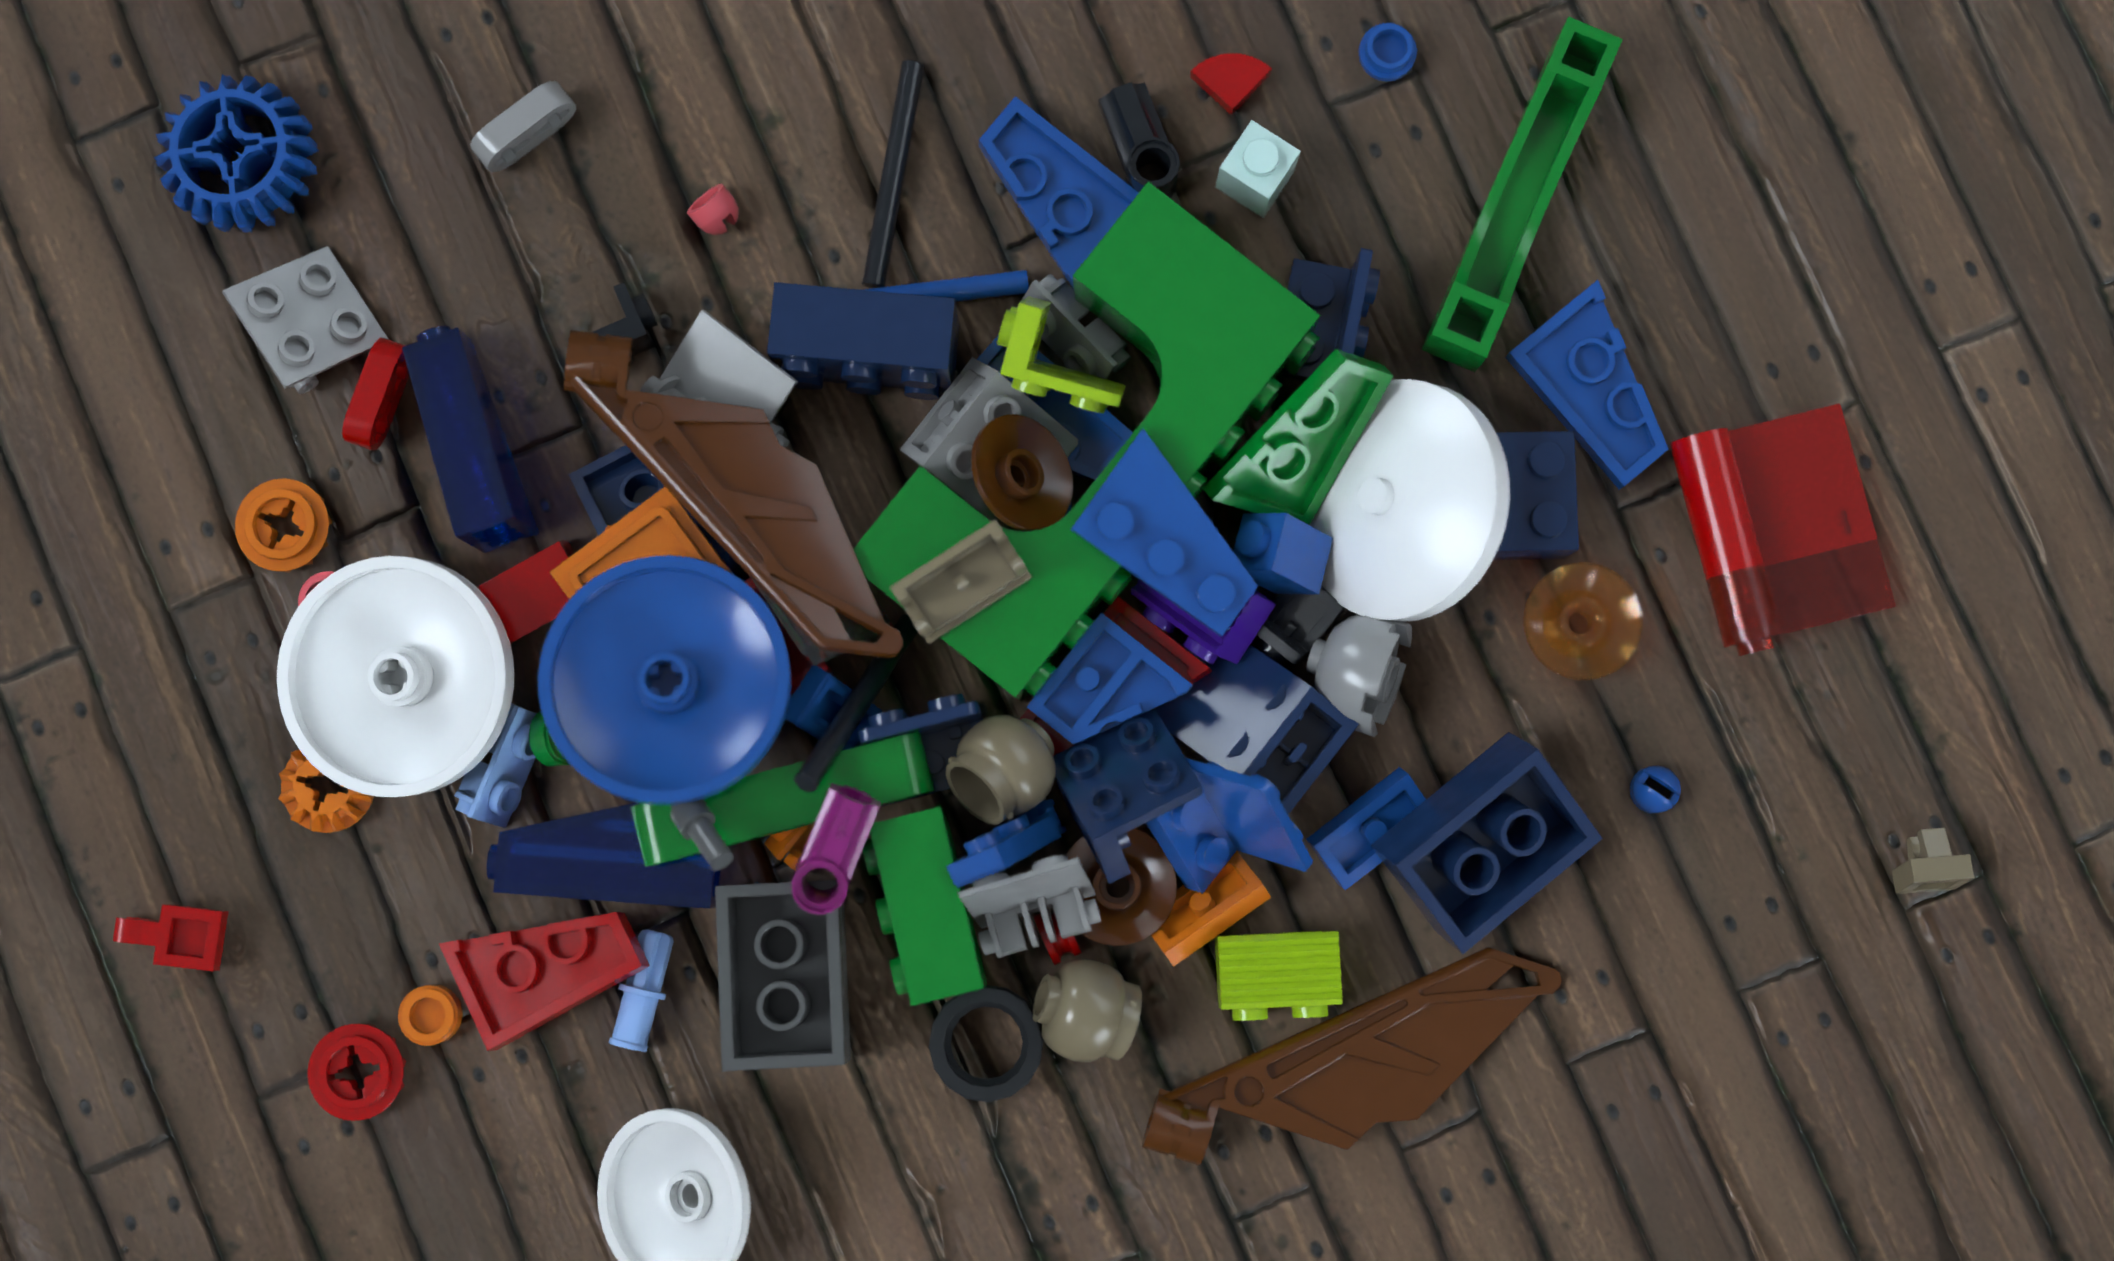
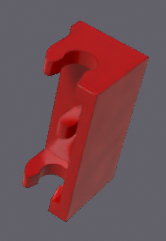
M561 540L477 586L498 613L507 632L510 644L556 619L559 612L569 601L567 595L550 574V571L574 554L568 540Z

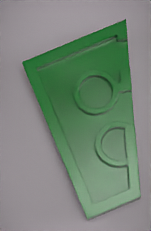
M1335 349L1205 485L1204 491L1211 500L1253 513H1288L1310 525L1394 375L1382 364Z

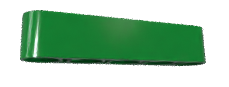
M915 732L841 751L814 792H806L795 783L794 778L805 762L801 761L745 776L736 784L718 794L705 798L704 801L715 816L713 826L726 845L731 846L814 824L831 783L848 785L864 791L872 798L880 801V806L935 791L921 734L920 732ZM639 804L630 808L645 867L701 854L692 839H685L671 820L670 813L672 808L670 805Z

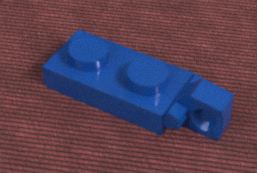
M1053 799L1044 800L1030 811L992 828V831L964 843L967 855L946 866L954 885H957L959 888L1006 869L1060 838L1061 834L1067 830L1065 826H1062L1053 806L1055 804Z

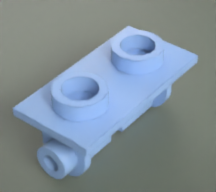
M511 703L504 727L489 751L493 754L489 764L480 761L471 771L464 775L460 787L454 795L459 798L455 810L467 814L469 818L506 828L512 813L520 803L523 786L536 758L529 742V728L532 719L537 713Z

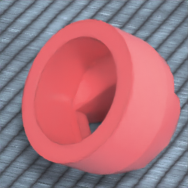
M721 183L702 194L689 207L687 214L704 232L711 235H722L727 232V228L722 220L725 219L728 223L735 225L738 220L739 208L734 197Z

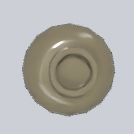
M1008 715L986 717L962 737L958 744L956 757L952 756L948 759L949 764L946 766V778L955 797L966 810L988 824L998 825L1005 819H1012L1014 816L1030 811L1050 793L1056 774L1053 758L1054 746L1045 730L1030 719L1020 720Z
M1074 959L1061 966L1055 976L1047 974L1043 977L1034 999L1033 1020L1041 1023V1033L1046 1045L1060 1056L1078 1062H1093L1102 1057L1118 1061L1124 1057L1134 1039L1140 1019L1142 992L1140 986L1124 981L1123 976L1107 964L1092 959Z

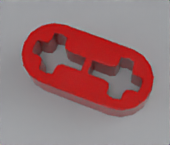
M381 337L373 344L344 418L342 435L345 442L372 451H376L382 445L412 368L413 350L411 347Z

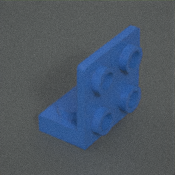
M1186 758L1201 783L1202 795L1146 822L1184 887L1202 894L1236 851L1304 872L1313 863V859L1302 841L1303 834L1290 820L1279 800L1281 796L1276 786L1263 776L1257 774L1248 776L1230 771L1215 762H1207L1205 764Z

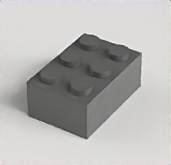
M838 880L807 882L815 889L827 890L834 887ZM792 882L715 886L722 1071L845 1065L851 1060L844 901L840 907L831 913L819 915L809 913L797 904L792 894Z

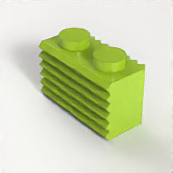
M1338 931L1218 935L1215 937L1218 1008L1221 1010L1232 1009L1233 1021L1268 1019V1008L1292 1007V1018L1327 1017L1328 1005H1340L1343 1003Z

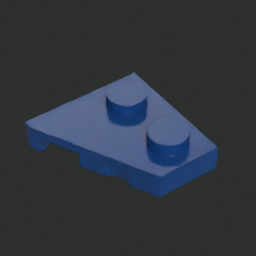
M1101 613L1041 690L1027 705V708L1073 745H1077L1188 693L1193 684Z

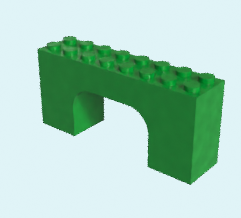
M1149 181L1073 274L1075 299L1137 347L1150 360L1157 372L1161 387L1157 401L1148 415L1066 516L1053 525L1034 531H1015L1001 527L1012 547L1026 566L1032 579L940 637L1020 702L1028 693L1035 697L1057 669L1052 665V662L1064 647L1071 651L1092 626L1094 620L1089 616L1103 600L1110 606L1123 593L1132 580L1130 572L1070 529L1143 428L1188 491L1197 500L1203 492L1204 484L1207 481L1203 473L1212 462L1220 468L1224 466L1243 441L1241 438L1245 431L1240 428L1249 416L1258 422L1278 398V392L1283 386L1278 381L1285 371L1295 376L1316 350L1315 345L1320 339L1314 333L1321 316ZM919 466L853 550L865 578L904 608L890 589L892 585L992 521L983 516L922 466Z

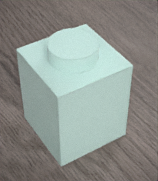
M1251 120L1220 166L1215 188L1264 218L1294 173L1301 151Z

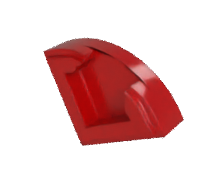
M1226 53L1210 57L1196 65L1190 72V78L1232 115L1271 75L1272 68L1263 61L1249 55Z

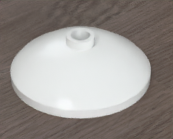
M664 1108L643 1113L630 1120L617 1132L603 1157L597 1188L598 1211L602 1229L618 1261H737L748 1234L750 1196L742 1164L734 1148L723 1133L704 1117L678 1108Z

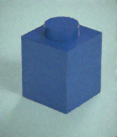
M1243 513L1233 552L1257 585L1275 594L1319 595L1333 538L1288 513Z

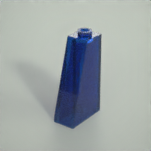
M438 326L421 332L416 337L418 342L404 346L402 350L456 538L486 553L539 534L472 340L458 327L451 330L449 326Z
M632 803L499 832L498 844H491L487 856V877L490 880H494V893L705 909L716 908L715 886H720L722 869L713 870L702 853L645 867L630 809L641 803Z

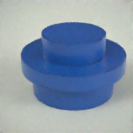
M1382 23L1372 27L1365 33L1359 46L1358 56L1362 68L1368 75L1380 81H1395L1404 77L1413 67L1417 56V47L1413 36L1404 27L1394 23Z

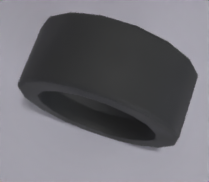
M986 985L983 989L958 994L943 1005L932 1024L929 1050L934 1070L949 1089L965 1099L992 1102L1011 1097L1030 1082L1040 1065L1044 1039L1041 1033V1025L1033 1020V1009L1026 999L1008 988ZM981 1007L998 1008L1010 1015L1019 1026L1023 1041L1021 1055L1014 1067L1002 1076L990 1079L974 1077L964 1071L955 1060L951 1047L953 1029L959 1019L969 1011Z

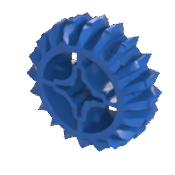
M222 74L219 88L215 90L208 82L199 81L200 97L194 100L187 94H179L180 102L185 109L180 115L175 112H164L166 121L173 126L171 132L156 134L157 142L168 149L154 157L157 166L167 171L160 179L163 187L170 193H175L173 197L174 203L183 211H191L192 218L202 225H208L213 221V225L220 231L230 232L236 223L237 227L243 232L253 233L256 217H258L266 226L275 227L274 210L280 207L287 214L294 213V205L288 200L294 192L299 196L309 195V188L300 181L301 176L318 174L316 165L306 159V157L319 151L317 143L307 136L313 130L311 122L304 115H298L300 106L292 97L285 96L282 98V91L272 83L267 82L261 87V84L254 77L245 75L238 85L231 76ZM245 115H255L271 120L276 136L266 138L261 133H252V129L245 123ZM242 145L245 147L242 154L235 152ZM232 154L239 156L237 160L232 161V163L230 162ZM270 169L266 176L259 182L261 175L265 171ZM209 170L214 175L222 174V180L229 185L230 194H218L207 191L201 182L199 171Z

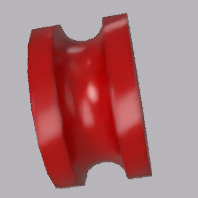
M1053 912L1051 917L1057 941L1051 943L1041 914L1033 916L1054 966L1061 963V957L1065 953H1072L1074 956L1082 953L1075 936L1062 939L1055 912Z

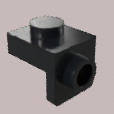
M623 282L613 286L626 317L593 331V333H599V336L609 334L632 337V365L635 361L633 356L656 346L649 329L657 326L658 323L644 293L634 297L628 286Z
M1322 585L1319 595L1279 594L1274 600L1276 606L1257 633L1260 638L1256 641V644L1266 655L1281 664H1284L1287 660L1293 664H1298L1308 658L1316 639H1322L1346 608L1337 603V600Z

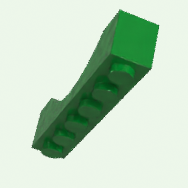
M1568 16L1552 44L1421 350L1474 373L1487 358L1509 307L1517 281L1545 211L1586 120L1599 96L1623 40L1622 38Z

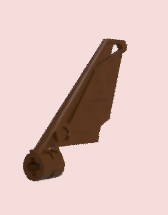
M578 330L570 331L565 362L564 391L576 392L819 649L886 658L897 656L903 646L900 632L884 623L818 466L779 444L763 409L627 390L633 338L609 334L599 336V333ZM837 613L875 632L881 637L876 643L850 640Z
M1492 948L1480 950L1173 1090L1168 1091L1160 1088L1147 1123L1142 1147L1167 1156L1172 1154L1175 1155L1176 1159L1200 1166L1211 1138L1218 1108L1348 1150L1376 1123L1418 1120L1538 995L1553 994L1562 983L1560 972L1554 968ZM1513 966L1535 973L1538 985L1487 990Z

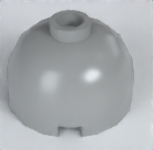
M1355 615L1336 625L1327 641L1317 638L1314 642L1306 667L1307 672L1316 675L1314 689L1331 701L1342 714L1359 723L1354 731L1375 737L1378 734L1375 722L1382 725L1386 722L1406 668V664L1401 663L1400 658L1396 657L1400 644L1410 648L1412 626L1401 621L1379 620L1368 616Z

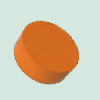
M426 985L415 988L404 997L398 1011V1022L403 1034L410 1041L423 1046L436 1045L449 1040L460 1028L463 1018V1010L459 998L453 991L441 985Z

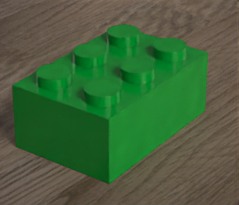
M936 807L873 823L870 830L871 837L867 838L863 854L869 875L875 876L880 874L885 897L875 899L883 935L894 933L899 956L890 959V968L897 995L908 993L911 1006L983 989L987 985V979L972 916L961 901L958 893L965 891V887L958 888L957 885H954L946 867L958 860L946 810L942 807Z

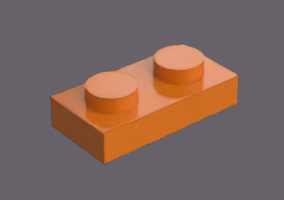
M1236 851L1203 894L1187 889L1184 885L1177 889L1176 899L1170 915L1151 937L1174 967L1269 900L1271 896L1264 884Z

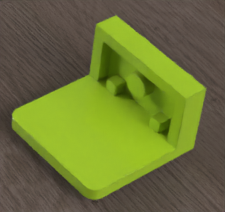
M1028 296L1019 302L1018 308L1012 306L1010 310H1006L997 345L1007 348L1000 374L1013 378L1011 385L1013 389L1041 397H1046L1047 392L1051 391V389L1072 394L1071 405L1097 413H1105L1108 405L1119 407L1126 385L1036 359L1051 302Z

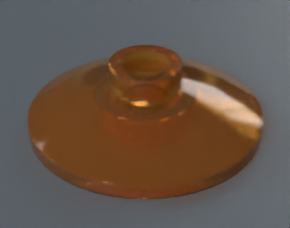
M1577 562L1554 569L1534 586L1524 608L1523 626L1531 651L1546 668L1568 679L1587 681L1610 675L1630 660L1641 639L1643 615L1637 595L1623 577L1599 564ZM1573 613L1582 614L1587 619L1588 629L1584 634H1576L1570 629L1569 618Z

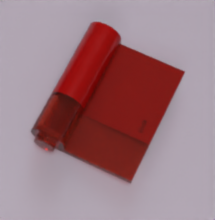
M1840 403L1730 431L1727 428L1704 431L1670 443L1724 648L1736 646L1739 657L1774 648L1772 637L1896 607Z

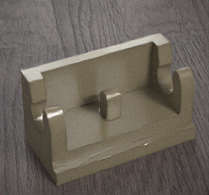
M995 519L898 581L890 589L911 617L920 635L930 644L1032 579Z

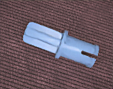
M649 929L642 930L639 933L638 942L650 966L627 978L626 984H619L618 989L624 992L613 1034L609 1040V1044L640 1052H647V1043L659 999L665 1000L666 994L661 993L674 943L672 936Z

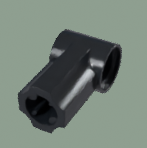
M1130 82L1113 88L1110 93L1098 100V106L1126 174V183L1140 192L1149 181L1171 199L1176 191L1178 182L1179 155L1174 146L1168 142L1146 84ZM1146 164H1157L1166 170L1167 175L1160 180L1151 181L1140 176L1138 170Z

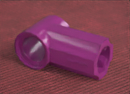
M833 783L828 788L804 851L797 861L791 886L794 900L802 909L809 913L819 915L831 913L840 907L846 898L848 884L881 805L880 801L872 798L866 792L848 785ZM815 868H825L833 872L838 883L831 889H815L807 882L805 874Z

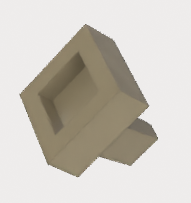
M1945 828L1921 829L1917 832L1918 836L1906 839L1908 861L1892 870L1896 894L1955 890L1975 878L1971 855L1952 856Z

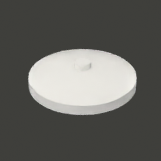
M1411 379L1391 380L1310 526L1333 538L1322 586L1341 606L1361 616H1368L1374 619L1401 622L1416 621L1436 615L1456 604L1475 587L1486 573L1497 553L1506 528L1510 501V483L1507 462L1499 438L1488 419L1471 401L1449 388Z
M404 556L373 557L357 561L332 573L321 581L298 606L285 631L277 663L278 698L285 724L292 739L309 762L329 779L350 790L377 797L419 795L443 788L460 779L471 771L493 747L504 727L512 703L514 691L513 654L507 632L498 613L485 595L468 579L448 567L429 560Z

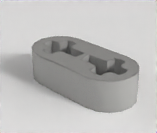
M549 81L541 84L479 130L473 137L470 148L489 172H499L514 164L563 127L574 115L576 104L558 82Z

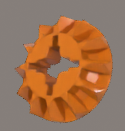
M273 479L258 485L246 495L236 514L235 534L242 552L256 565L271 571L290 573L294 569L313 564V559L321 549L328 546L327 535L329 526L333 522L324 504L325 499L308 485L293 479ZM290 511H293L292 522L299 526L298 529L304 531L302 537L285 534L280 542L276 541L278 531L271 527V523L265 521L264 517L268 515L272 518L276 516L285 518Z
M300 749L291 752V758L285 769L279 773L281 794L278 799L285 805L290 814V820L313 832L333 833L353 826L366 814L374 798L372 795L348 789V793L327 794L324 802L319 801V790L311 788V784L305 783L306 778L313 779L314 776L323 777L324 774L309 762Z

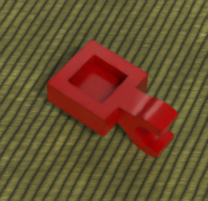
M162 904L159 921L138 917H116L113 941L155 946L153 965L220 971L229 911Z

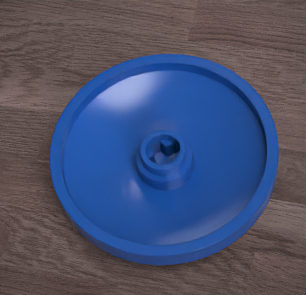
M672 555L638 558L606 570L581 587L569 599L553 622L544 642L538 671V693L544 722L551 738L566 760L581 775L612 795L628 801L659 806L679 805L709 798L726 790L749 774L771 749L781 731L790 703L792 686L791 665L785 639L776 619L759 595L741 579L719 566L703 560Z

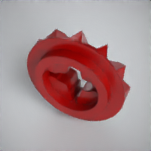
M344 1025L325 1035L314 1048L308 1064L309 1087L316 1102L332 1116L349 1121L369 1119L390 1108L398 1093L405 1086L403 1076L406 1060L401 1056L396 1045V1038L387 1035L378 1029L376 1025ZM358 1054L361 1063L379 1064L380 1070L373 1071L372 1075L364 1078V1088H358V1083L355 1079L335 1078V1073L343 1072L344 1068L353 1065L352 1055Z

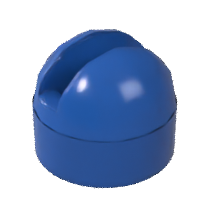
M1655 765L1639 770L1630 782L1629 791L1633 803L1639 809L1647 813H1662L1676 805L1680 798L1681 786L1678 777L1673 771L1664 766ZM1648 777L1671 791L1668 799L1644 785Z

